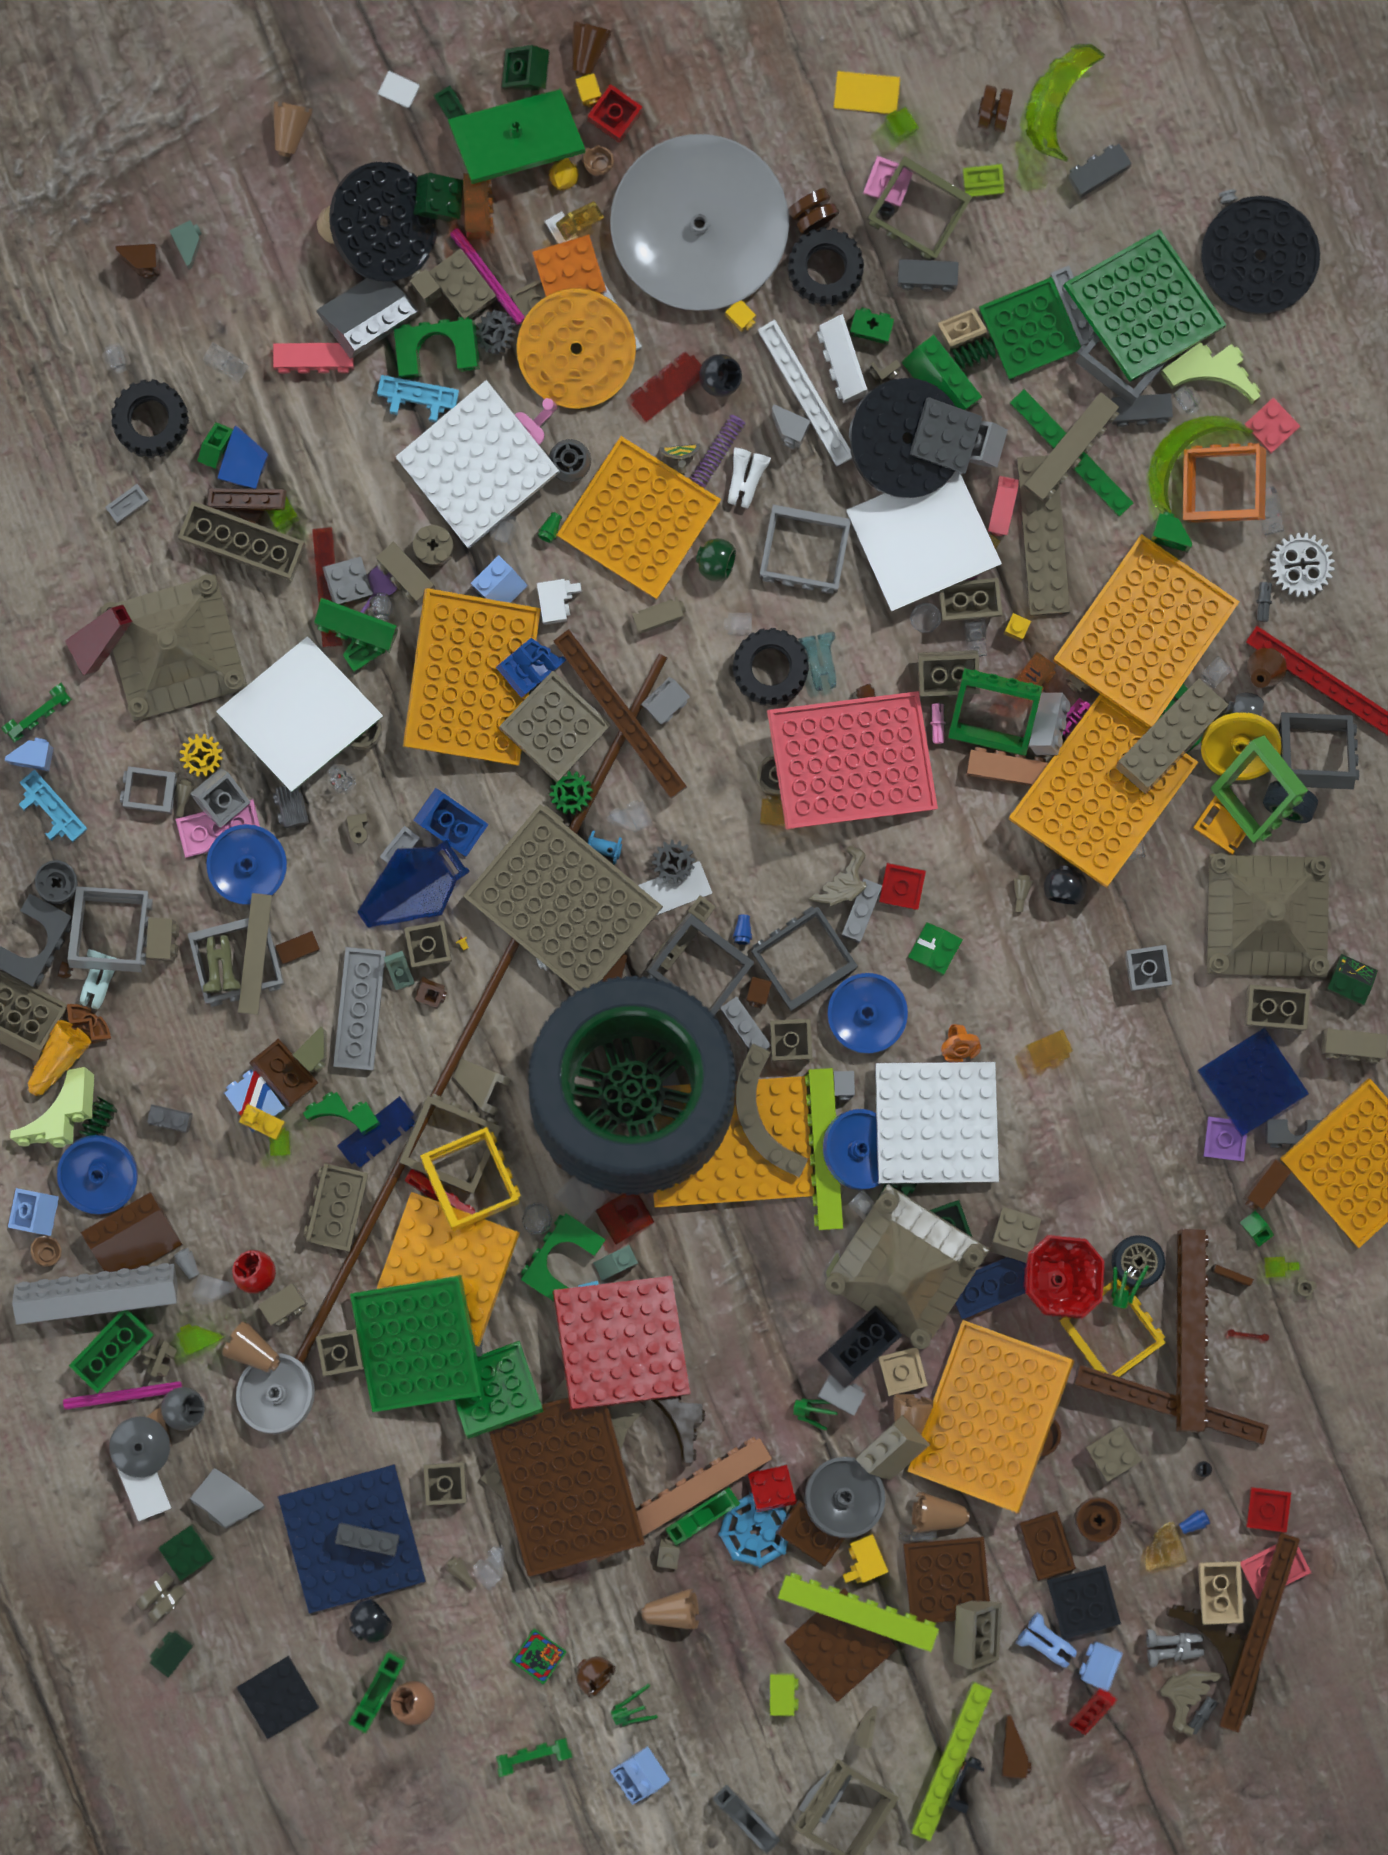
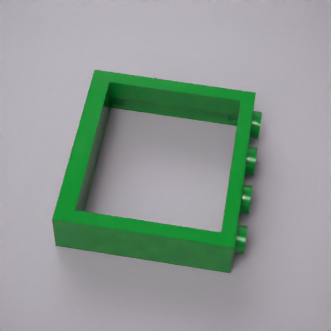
M964 668L948 738L1026 756L1043 686ZM969 685L1033 700L1025 736L1019 737L958 722L966 686Z

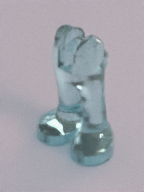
M835 632L817 635L823 666H820L816 637L799 638L798 641L804 646L809 658L815 689L823 691L820 677L822 675L828 676L830 689L836 688V672L831 653V644L835 640Z

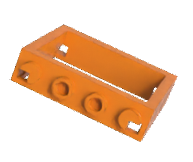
M1233 443L1229 444V447L1213 444L1210 445V448L1195 445L1191 449H1184L1183 521L1188 523L1265 520L1266 448L1260 446V443H1248V446ZM1256 455L1255 509L1195 512L1196 458Z

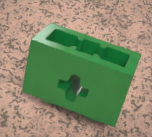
M867 308L856 309L850 336L888 345L894 318H891V315L880 312L879 315L874 314L872 310ZM871 321L875 322L873 329H870L869 324H871Z

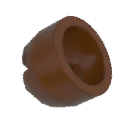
M62 961L57 976L65 979L69 978L72 975L67 972L68 970L73 971V968H69V964Z

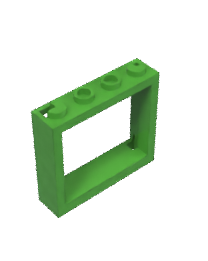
M1265 736L1252 740L1210 788L1253 843L1261 840L1264 842L1267 838L1271 837V832L1283 824V818L1292 814V808L1303 801L1302 797L1308 792L1307 788ZM1257 755L1289 794L1261 827L1229 788Z

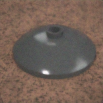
M129 1418L118 1425L111 1436L109 1445L111 1459L115 1466L126 1475L132 1477L153 1475L168 1460L170 1454L169 1436L163 1426L151 1418ZM137 1443L142 1445L141 1451L135 1450Z

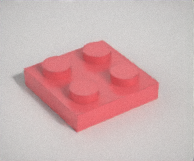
M1274 397L1244 424L1248 431L1270 454L1300 428V425Z

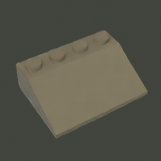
M0 971V1043L38 1061L50 1037V1032L56 1022L62 1019L67 1010V1004Z

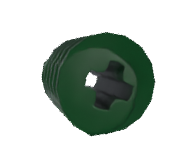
M989 335L988 341L985 337L981 338V344L974 340L973 346L970 343H966V349L960 345L958 348L959 352L955 348L951 349L954 361L964 371L966 370V364L973 368V361L981 365V358L988 362L989 355L996 359L995 348Z
M97 1096L100 1103H93L96 1110H92V1119H87L89 1124L82 1123L81 1126L85 1131L78 1130V1132L85 1136L99 1135V1133L106 1134L103 1126L109 1127L110 1124L107 1119H114L111 1112H118L113 1104Z

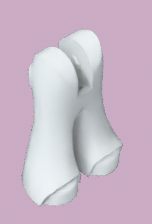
M734 448L733 476L728 503L735 505L739 497V490L744 491L741 507L748 509L760 477L767 468L771 458L754 453L747 480L744 482L751 452Z

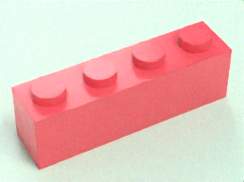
M273 343V367L280 374H288L290 370H298V373L302 374L310 373V370H318V373H330V370H338V373H349L350 370H354V357L350 359L339 343Z

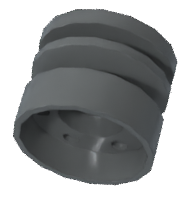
M55 860L49 861L39 868L35 877V887L44 901L53 905L65 904L74 897L78 881L71 866L66 862ZM54 879L57 881L62 880L60 888L57 886L52 887Z

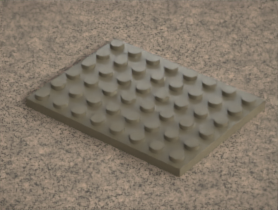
M541 804L463 896L576 991H580L584 987L588 988L590 984L603 980L663 908L660 903Z

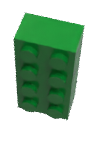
M122 1310L70 1363L69 1367L99 1394L156 1334L131 1310Z

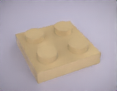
M914 1347L879 1357L888 1396L928 1386L918 1348Z

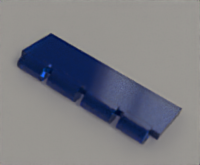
M400 1096L375 1115L381 1125L364 1135L357 1129L337 1145L351 1165L356 1163L361 1168L371 1160L366 1154L367 1152H370L375 1157L386 1148L382 1142L384 1139L390 1145L402 1135L398 1130L400 1126L405 1132L414 1126L415 1121L412 1119L414 1113Z

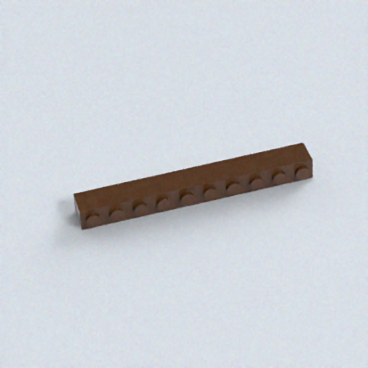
M1181 1229L1177 1231L1176 1432L1200 1433L1205 1431V1428L1208 1426V1417L1205 1416V1408L1208 1406V1397L1205 1396V1388L1208 1386V1376L1205 1375V1367L1208 1366V1356L1205 1355V1347L1208 1346V1336L1205 1335V1327L1208 1326V1316L1205 1315V1308L1208 1306V1295H1206L1208 1275H1206V1267L1209 1260L1208 1255H1206V1247L1208 1246L1209 1238L1206 1235V1230Z

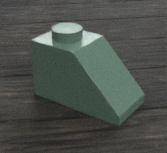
M190 220L169 230L188 269L193 267L201 244L199 236L202 235L198 225H193Z
M630 1245L593 1263L603 1281L638 1262Z

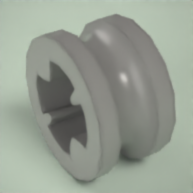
M1231 189L1220 192L1219 197L1222 198L1220 203L1228 204L1237 201L1238 197L1235 196L1236 190Z

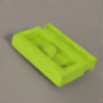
M1002 164L962 168L964 190L970 196L1005 193Z

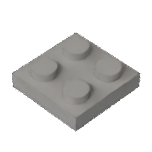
M361 557L323 567L334 603L343 604L373 595Z

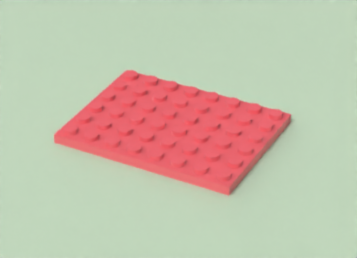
M919 691L767 711L786 830L938 809Z

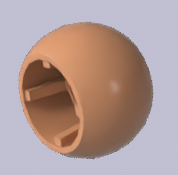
M405 1682L398 1686L392 1695V1712L400 1722L406 1725H420L427 1721L434 1711V1695L421 1682Z

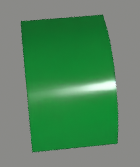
M1256 1210L1240 1222L1258 1247L1274 1236L1267 1222Z

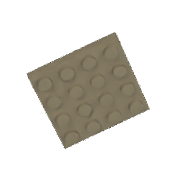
M552 671L499 726V729L550 777L558 782L611 724Z

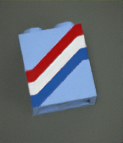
M251 1069L242 1075L244 1079L239 1083L234 1081L226 1087L227 1091L224 1093L241 1117L247 1104L274 1117L286 1110L256 1070L253 1071ZM249 1127V1129H250L253 1133L256 1131V1130H254V1129H252V1128Z

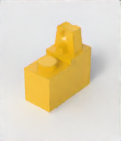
M247 1104L239 1121L275 1140L279 1139L286 1124L285 1121Z
M873 1534L850 1543L851 1548H848L852 1560L857 1559L858 1562L850 1566L852 1571L842 1575L845 1583L854 1579L857 1583H863L888 1572Z

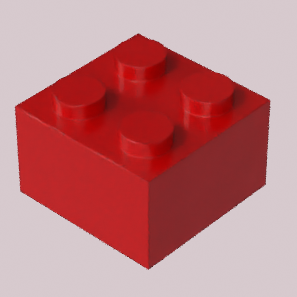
M610 84L587 115L588 122L618 143H621L643 113V106Z

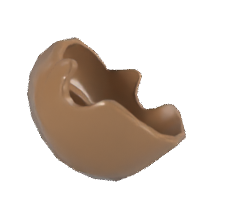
M597 145L592 149L587 148L585 150L583 161L589 173L600 176L611 171L614 165V158L608 148Z
M42 1235L31 1244L30 1253L32 1259L38 1265L50 1267L57 1264L61 1258L62 1249L56 1239Z

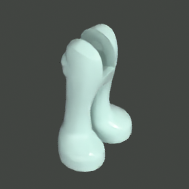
M91 949L87 951L88 957L117 959ZM90 969L81 991L79 1003L86 1006L91 993L95 994L92 1009L98 1010L106 996L110 980L115 972L114 970H103L102 977L97 985L96 981L101 970Z

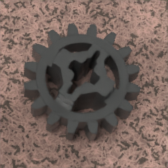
M493 310V313L486 312L487 317L481 316L482 323H477V326L480 327L476 331V334H479L477 342H482L479 347L485 349V352L492 354L505 353V348H511L510 341L515 342L512 335L517 334V331H514L512 328L516 324L510 322L512 317L507 316L505 312Z
M671 840L670 845L663 842V848L657 847L659 853H653V857L657 858V860L652 861V865H657L654 872H661L659 875L660 879L665 876L667 883L670 879L677 883V878L684 881V875L690 877L691 874L688 870H694L695 867L691 865V862H695V858H690L693 850L687 851L688 844L682 847L680 840L677 844H674V841ZM672 848L679 849L683 853H675L672 851ZM665 852L666 860L660 864L661 856ZM669 853L674 859H679L677 861V868L673 864H668L670 862ZM687 859V866L682 871L681 864ZM670 869L673 870L676 874H668L664 870Z

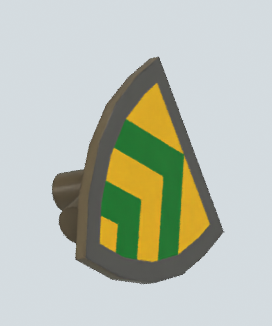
M700 443L660 447L662 455L678 460L679 473H686L685 458L699 452Z

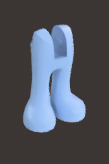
M1037 1612L1029 1621L1028 1628L1048 1640L1053 1647L1042 1642L1028 1629H1024L1016 1640V1644L1022 1647L1031 1646L1057 1665L1067 1668L1069 1663L1057 1654L1062 1648L1067 1654L1075 1657L1077 1651L1067 1641L1048 1629L1044 1624L1043 1616Z

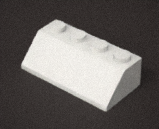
M842 314L819 325L820 331L817 332L819 342L824 343L826 350H823L826 362L830 361L832 369H829L832 381L836 380L838 387L835 388L838 399H842L844 404L863 398L867 394V387Z

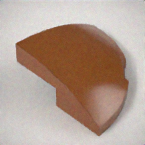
M67 1004L68 1021L73 1024L72 1029H81L90 1038L91 1044L111 1039L109 1028L101 1016H96L86 1006Z

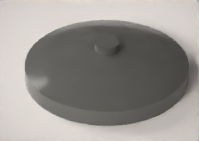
M838 1457L821 1464L811 1474L805 1488V1505L811 1520L821 1531L837 1538H853L866 1533L879 1521L885 1506V1490L880 1477L869 1474L856 1458Z

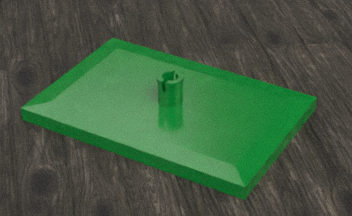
M561 89L448 119V125L471 184L585 153L584 144Z

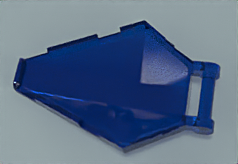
M448 838L435 847L396 849L389 863L357 911L368 928L443 915L457 880L470 872L468 867H464L451 848ZM442 849L445 851L451 862L458 870V873H454V871L452 870L444 856L439 851H441Z

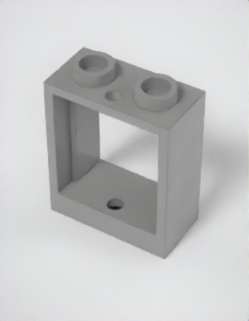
M128 766V771H124L123 783H126L125 791H121L120 802L123 803L124 808L172 814L177 774L175 772ZM134 773L167 778L163 806L130 802Z

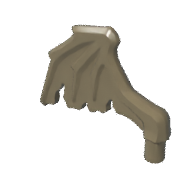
M850 845L847 848V852L853 855L846 868L847 873H839L833 878L834 882H828L823 886V891L828 894L819 895L815 893L808 900L834 906L846 900L852 901L866 889V882L860 881L858 870L865 859V853L861 849Z
M1196 1668L1179 1676L1172 1675L1160 1689V1694L1162 1697L1170 1698L1176 1709L1173 1728L1176 1731L1183 1732L1189 1736L1193 1735L1195 1729L1186 1725V1717L1190 1711L1187 1705L1195 1706L1197 1702L1201 1701L1199 1695H1206L1211 1689L1209 1684L1202 1683V1681L1212 1680L1217 1682L1221 1677H1224V1674L1196 1671Z

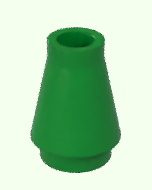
M551 512L548 519L539 528L538 537L548 543L556 540L562 516Z

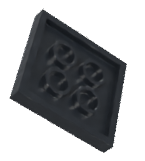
M1106 1565L1047 1580L1062 1639L1121 1625Z
M289 1655L236 1687L267 1739L320 1708Z

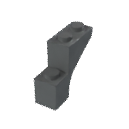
M727 1784L712 1798L766 1854L781 1841L768 1824Z

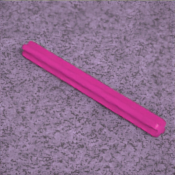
M458 228L454 229L450 233L452 239L462 249L495 293L497 299L517 325L522 324L525 319L524 315Z
M178 1381L67 1398L63 1400V1406L67 1410L165 1395L174 1388L182 1387V1383Z

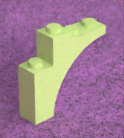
M1200 342L1164 368L1160 373L1172 389L1190 381L1212 380L1235 388L1252 404L1261 397L1259 394L1261 391L1255 383L1251 384L1247 377L1249 375L1243 367L1239 368L1238 365L1243 361V354L1237 346L1234 348L1232 344L1212 358V352L1207 345L1203 346Z
M86 1067L68 1070L63 1088L52 1106L34 1122L25 1127L12 1130L10 1138L19 1146L49 1142L54 1147L62 1148L65 1145L73 1144L74 1122L92 1119L94 1074Z

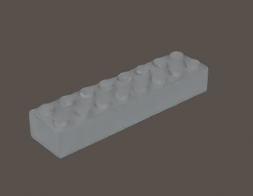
M163 1263L154 1267L141 1266L138 1269L131 1270L124 1268L116 1272L102 1271L93 1275L81 1274L78 1277L69 1278L63 1276L55 1280L42 1279L32 1283L21 1282L14 1286L12 1300L16 1324L176 1304L178 1282L175 1265Z

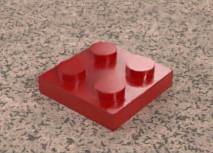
M887 863L879 903L918 910L926 871Z
M787 1465L748 1473L757 1513L796 1504Z
M1251 1487L1246 1527L1287 1533L1292 1492Z

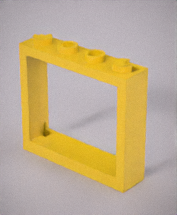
M487 1127L420 1155L421 1162L452 1232L519 1204L518 1197H521L517 1185L513 1186L510 1180L513 1179V1175L509 1167L505 1168L502 1162L505 1161V1157L501 1149L497 1150L495 1146L497 1139L493 1131L489 1133ZM485 1140L510 1199L457 1220L432 1162Z
M1118 1278L1117 1289H1120L1122 1282ZM1113 1280L1103 1287V1295L1112 1289ZM1136 1296L1133 1298V1303L1128 1305L1155 1342L1111 1374L1117 1377L1123 1375L1165 1344L1163 1340L1165 1338L1164 1334L1159 1328L1155 1329L1151 1324L1153 1322L1152 1317L1147 1311L1143 1313L1139 1307L1142 1304ZM1060 1318L1058 1320L1092 1368L1107 1373L1069 1321L1071 1318Z

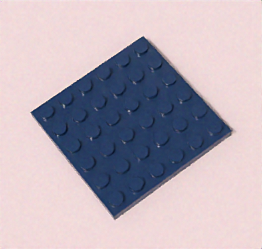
M395 1464L278 1496L309 1614L426 1582ZM342 1522L371 1530L399 1534L400 1538L396 1555L336 1544L339 1523Z

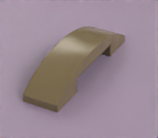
M700 895L687 914L690 913L705 923L716 906ZM690 925L662 962L661 966L668 971L698 933V930ZM675 930L671 933V935L668 937L665 943H663V945L654 955V957L652 958L653 960L660 952V950L663 948V946L666 944V942L669 940V938L672 936V934L675 932Z

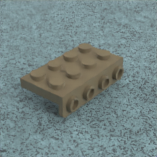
M327 1163L324 1164V1167L320 1166L317 1178L321 1180L319 1186H315L313 1198H316L314 1206H310L308 1214L311 1221L310 1225H306L303 1237H307L306 1242L350 1252L369 1173Z

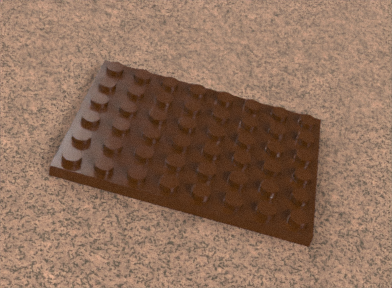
M569 1397L542 1404L544 1412L489 1431L528 1577L646 1545L608 1406L571 1410Z

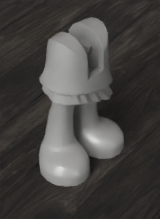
M1148 1629L1146 1632L1148 1648L1177 1645L1174 1649H1148L1149 1667H1156L1158 1661L1162 1659L1174 1658V1662L1179 1659L1183 1661L1203 1656L1204 1649H1191L1190 1642L1204 1641L1203 1635L1184 1632L1177 1636H1158L1154 1630Z

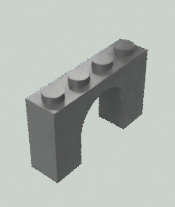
M29 894L20 911L39 921L45 927L48 935L46 947L35 957L23 958L0 946V969L35 988L36 985H40L44 980L45 975L43 973L46 967L50 968L54 962L55 957L53 955L56 949L60 950L65 941L63 937L66 932L69 933L71 931L73 917Z

